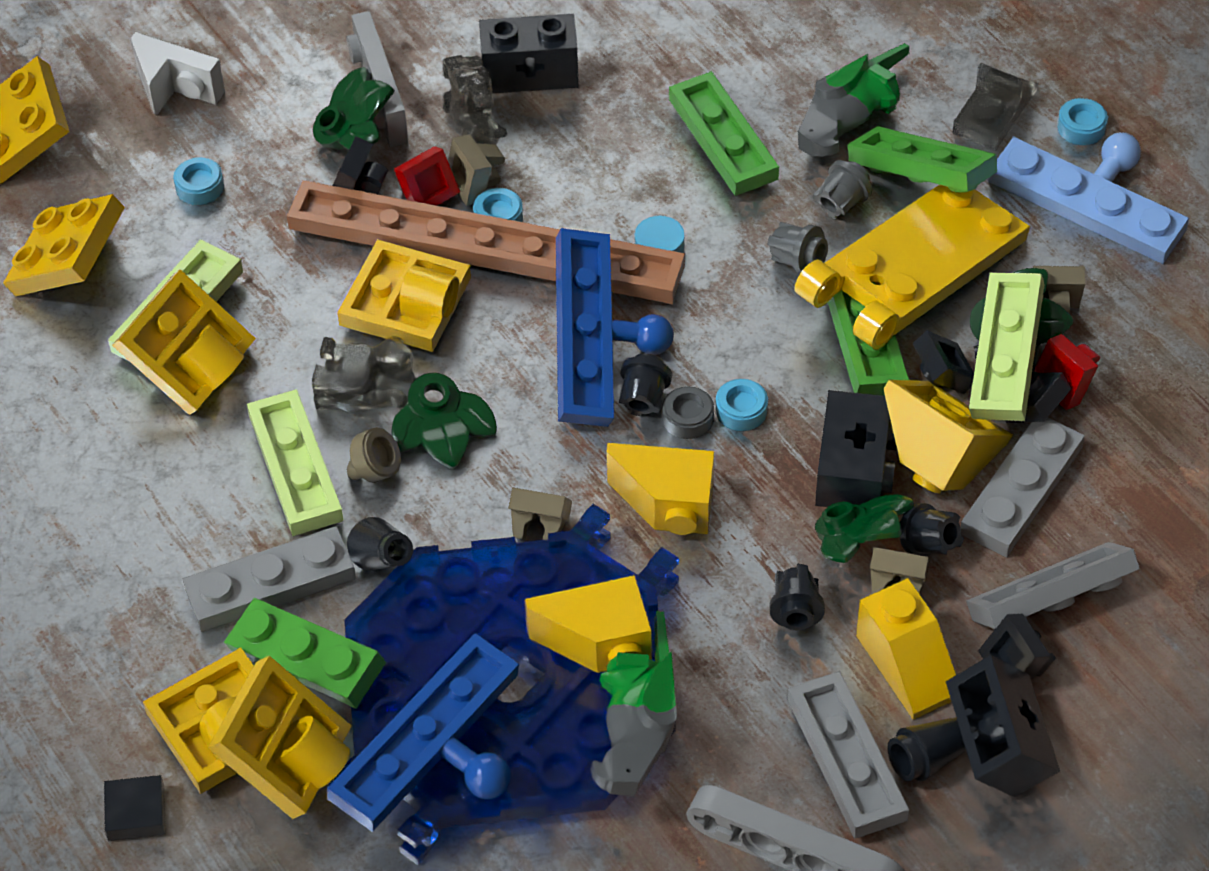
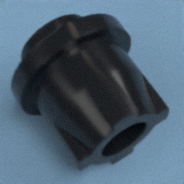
M643 353L626 359L622 363L620 371L624 381L619 403L624 404L631 411V414L641 417V414H649L651 412L658 413L664 389L668 388L672 381L673 374L671 369L664 364L661 358L652 354Z
M915 503L912 509L904 513L900 521L902 530L900 542L906 553L926 557L931 553L947 555L948 550L961 547L964 537L961 536L960 516L955 512L936 510L930 504Z
M797 564L796 567L789 568L784 572L777 571L775 574V595L771 598L769 604L770 616L778 625L790 630L798 631L814 626L822 620L825 614V603L819 594V579L813 578L812 573L808 570V565Z

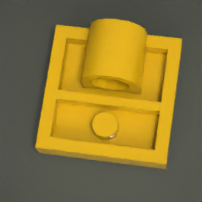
M38 56L21 69L16 70L7 80L0 84V185L70 132L51 66Z
M113 194L94 199L85 198L77 203L57 208L49 207L43 210L33 222L34 229L25 245L14 255L12 259L13 266L3 284L15 296L85 281L125 207Z
M377 239L337 312L339 326L388 340L391 337H398L402 340L403 344L433 352L471 279L470 265Z
M179 269L169 278L112 346L187 414L191 415L198 410L212 391L220 386L238 367L244 358L243 354L256 338Z
M242 648L231 652L143 701L146 714L200 794L237 774V772L211 752L208 747L254 667Z
M267 656L255 663L208 749L294 819L306 814L318 789L329 784L347 763L350 756V748L343 742L352 725L271 656Z

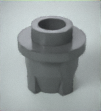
M837 160L830 166L828 170L829 176L813 194V199L819 203L829 217L837 219L839 215H845L858 202H865L871 196L870 176L856 162Z
M780 222L773 235H769L767 245L770 246L771 260L793 266L797 273H801L810 262L817 259L824 262L827 257L828 242L825 239L822 228L810 224L803 228Z

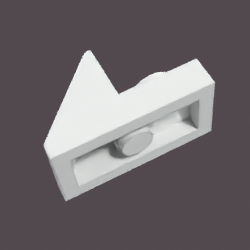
M137 32L131 37L137 70L154 115L161 111L174 91L188 98L199 99L215 105L225 93L218 58Z

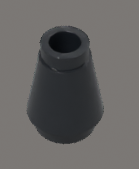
M368 517L359 521L352 528L347 538V549L351 560L359 568L368 571L402 566L411 559L413 554V544L410 538L384 519L378 517Z
M956 717L900 728L896 733V737L891 738L887 745L890 763L897 775L905 781L913 779L921 782L925 781L966 751Z

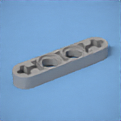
M704 785L699 788L686 813L687 820L699 832L790 871H905L896 861L879 852L713 785Z

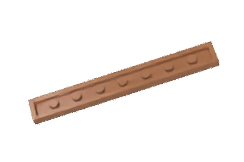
M302 180L287 214L290 230L374 246L378 239L465 264L556 281V236L560 229ZM610 239L611 292L673 304L685 267V253Z

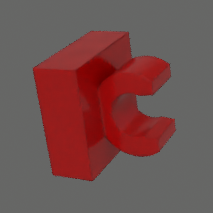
M433 146L394 168L396 178L406 200L437 206L460 193L442 148Z
M1061 334L1048 339L1034 371L1037 373L1063 372L1072 389L1059 404L1065 410L1080 405L1098 368L1096 363L1099 362L1101 357L1087 344H1080L1076 347Z

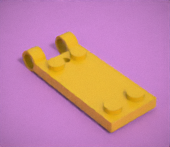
M938 185L825 263L819 259L810 262L800 273L794 290L796 294L816 308L824 306L835 294L841 290L865 306L853 325V334L873 349H879L892 336L1024 243L1030 226L975 189L969 192H954L949 190L947 186Z

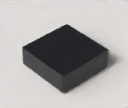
M161 775L104 781L105 834L108 841L166 835L164 783Z

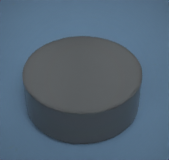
M689 386L671 391L665 397L662 404L663 425L669 433L679 438L694 439L703 436L711 429L714 423V402L711 396L702 389Z

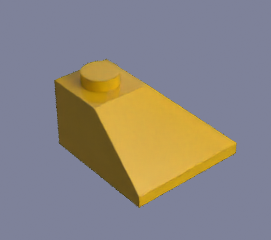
M888 380L884 387L900 463L915 472L912 478L916 483L934 493H941L942 490L964 489L1008 444L1013 435L991 420L972 419L968 405L929 381Z

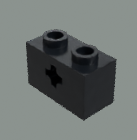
M574 13L479 20L484 94L579 88L578 49Z
M828 390L817 473L815 506L828 507L838 502L860 505L874 498L881 497V492L892 493L895 461L885 460L886 449L897 451V446L885 396Z
M989 655L946 681L975 780L1016 797L1060 772L1028 673Z

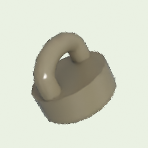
M378 427L357 434L352 439L350 445V461L347 466L348 477L352 480L363 478L368 482L376 483L394 476L399 470L401 456L398 444L393 436L386 430Z

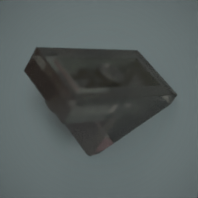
M980 63L978 65L975 91L954 119L952 134L996 151L1038 90V83L999 67Z

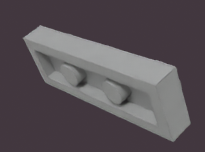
M366 11L353 14L351 17L354 34L346 36L352 63L360 62L362 67L367 68L369 80L383 81L395 89L394 94L376 115L373 122L379 130L384 129L390 147L407 144L409 142L405 108L371 13Z
M1047 418L1044 422H1031L961 521V535L1007 558L1083 448L1085 435L1050 418Z
M335 526L182 578L200 630L204 632L239 620L254 597L277 607L355 580L356 575L354 565L338 528Z
M1107 542L968 599L966 602L972 621L996 629L1007 614H1023L1026 618V616L1040 610L1046 612L1057 611L1072 605L1075 602L1074 596L1088 590L1100 592L1117 587L1122 583L1121 577L1139 570V565L1133 548Z
M838 671L788 688L787 700L854 839L908 821L909 808L841 672Z

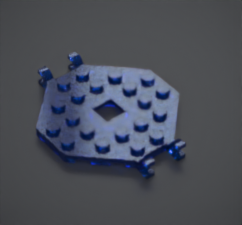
M594 503L584 512L578 523L570 531L548 533L547 540L516 543L515 537L471 541L472 548L439 551L438 545L416 547L413 550L411 559L406 564L397 566L344 619L345 637L378 651L386 661V664L358 707H351L354 756L345 764L340 773L328 786L332 784L469 638L476 633L500 651L506 648L544 673L521 700L502 702L496 699L459 739L461 743L478 755L481 753H494L501 756L508 763L511 771L510 784L507 790L497 798H479L468 789L465 783V774L444 758H441L403 799L418 811L397 829L398 836L405 840L400 846V852L418 865L430 852L439 832L443 828L606 810L618 795L609 794L607 790H603L596 784L591 774L593 761L602 763L606 753L612 748L607 726V710L612 695L602 687L600 682L601 673L606 671L596 673L531 640L527 631L525 599L635 575L651 628L652 660L655 661L654 617L656 611H658L657 596L668 594L679 583V576L672 572L679 564L677 556L661 547L638 575L600 551L611 539V532L603 528L610 521V514ZM675 722V725H674V728H673V731H672L671 736H672V735L675 733V731H676V722Z

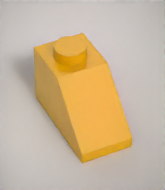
M618 443L607 444V483L654 530L669 531L678 535L691 533L708 534L714 483V451Z
M635 575L525 599L529 638L596 673L606 671L609 661L617 655V652L649 655V659L652 660L651 628Z
M907 578L860 599L856 637L911 718L914 720L952 702L946 685L947 680L956 676L936 617L911 581Z

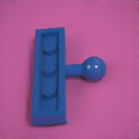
M561 228L556 236L558 422L609 427L614 419L612 340L632 342L643 353L658 355L665 352L671 346L674 331L670 322L657 314L646 315L638 322L612 320L610 234Z
M474 633L327 788L328 800L373 832L441 758H444L465 774V783L470 792L482 799H494L502 795L507 790L511 780V771L508 763L501 756L494 753H481L478 755L461 743L459 739L515 680L519 673V663Z

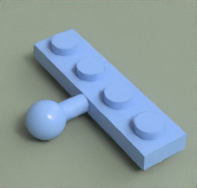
M1123 132L1115 133L1104 141L1101 149L1103 161L1094 174L1016 137L1011 139L998 157V172L988 178L989 183L1161 264H1164L1186 232L1188 217L1112 182L1119 172L1132 169L1140 159V144L1132 135Z

